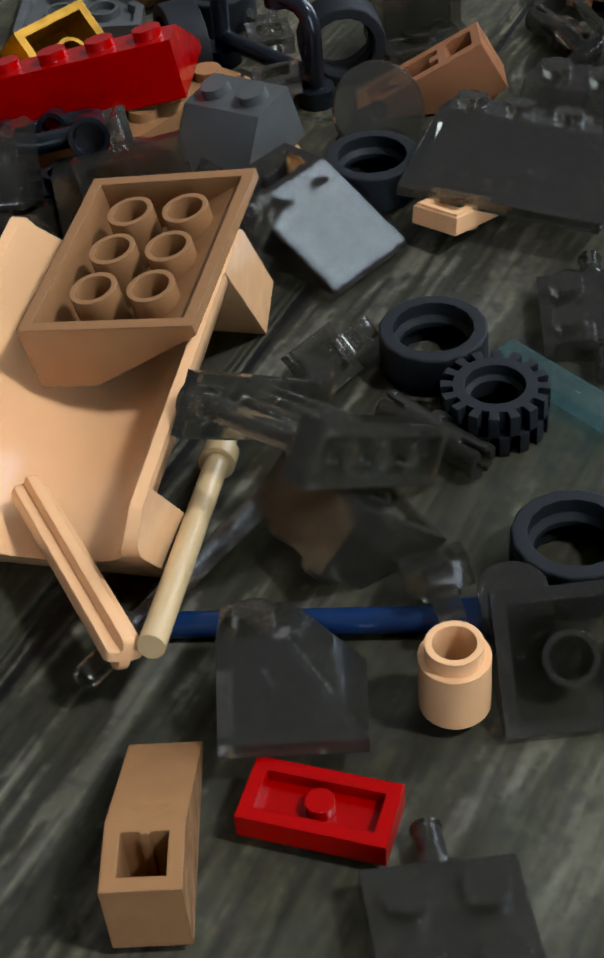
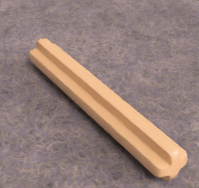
M26 476L23 484L13 487L11 495L14 504L103 660L110 662L116 670L128 668L132 660L142 656L136 646L139 638L138 633L50 487L43 484L39 476Z

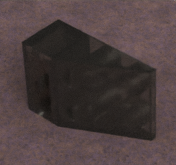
M283 143L245 167L256 168L259 179L239 229L244 231L260 260L337 297L406 247V239L322 157L288 143Z

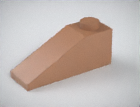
M476 21L356 90L357 115L361 121L467 111L478 104L490 103L502 91L508 88L504 65Z

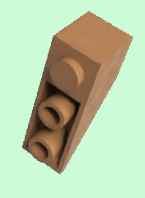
M202 741L135 744L128 746L104 823L97 892L113 948L194 945L204 749Z

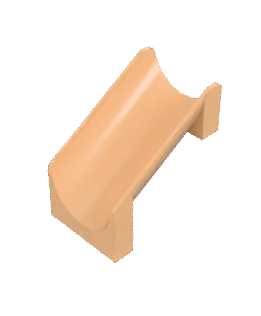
M12 216L0 237V561L50 566L14 504L11 495L14 486L23 484L26 476L33 475L39 476L43 484L50 487L101 572L161 578L185 513L157 492L213 331L267 334L274 281L244 231L238 229L196 336L99 386L42 387L16 331L63 240L37 227L26 217Z

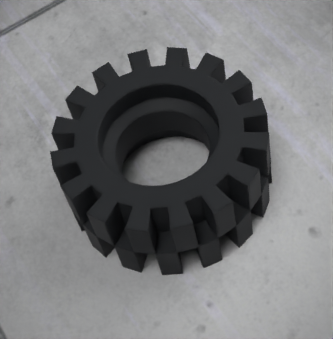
M491 350V358H484L481 351L471 353L470 363L462 357L454 361V369L447 367L443 373V380H440V421L442 430H446V438L451 443L459 439V449L468 452L473 446H477V455L488 457L489 449H498L499 457L510 456V447L514 446L519 453L529 450V441L537 445L543 439V432H547L549 428L551 381L548 382L549 375L545 368L538 370V362L532 358L522 363V354L512 352L509 359L502 358V350ZM488 402H501V403H500V404H491V403H488Z

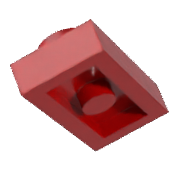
M258 755L234 814L236 833L241 836L387 867L406 805L405 784Z

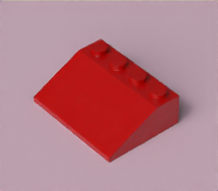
M148 22L133 28L129 35L113 38L111 33L97 34L86 39L82 46L66 49L64 44H55L39 50L35 57L19 60L17 55L1 57L0 120L10 118L18 123L40 119L42 114L51 107H59L66 112L86 108H101L107 115L186 98L202 49L200 39L177 24L161 27L159 22ZM46 119L48 128L62 126L57 119ZM0 130L1 139L13 137L8 130Z

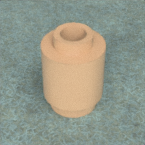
M452 620L435 625L428 631L417 651L418 701L420 710L428 721L441 728L451 730L470 728L480 723L488 715L491 708V648L480 630L472 624Z

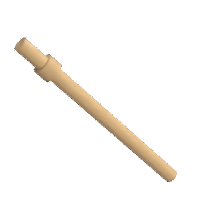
M223 417L218 423L214 436L207 439L198 459V465L201 470L137 641V649L144 657L156 659L165 653L224 479L234 472L239 457L237 441L242 429L241 423L234 417Z

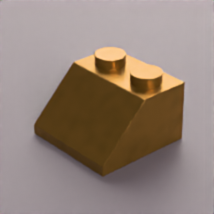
M76 0L14 32L0 51V58L9 55H17L19 60L35 57L39 50L55 44H64L66 49L82 46L86 39L102 34L104 31L83 1Z

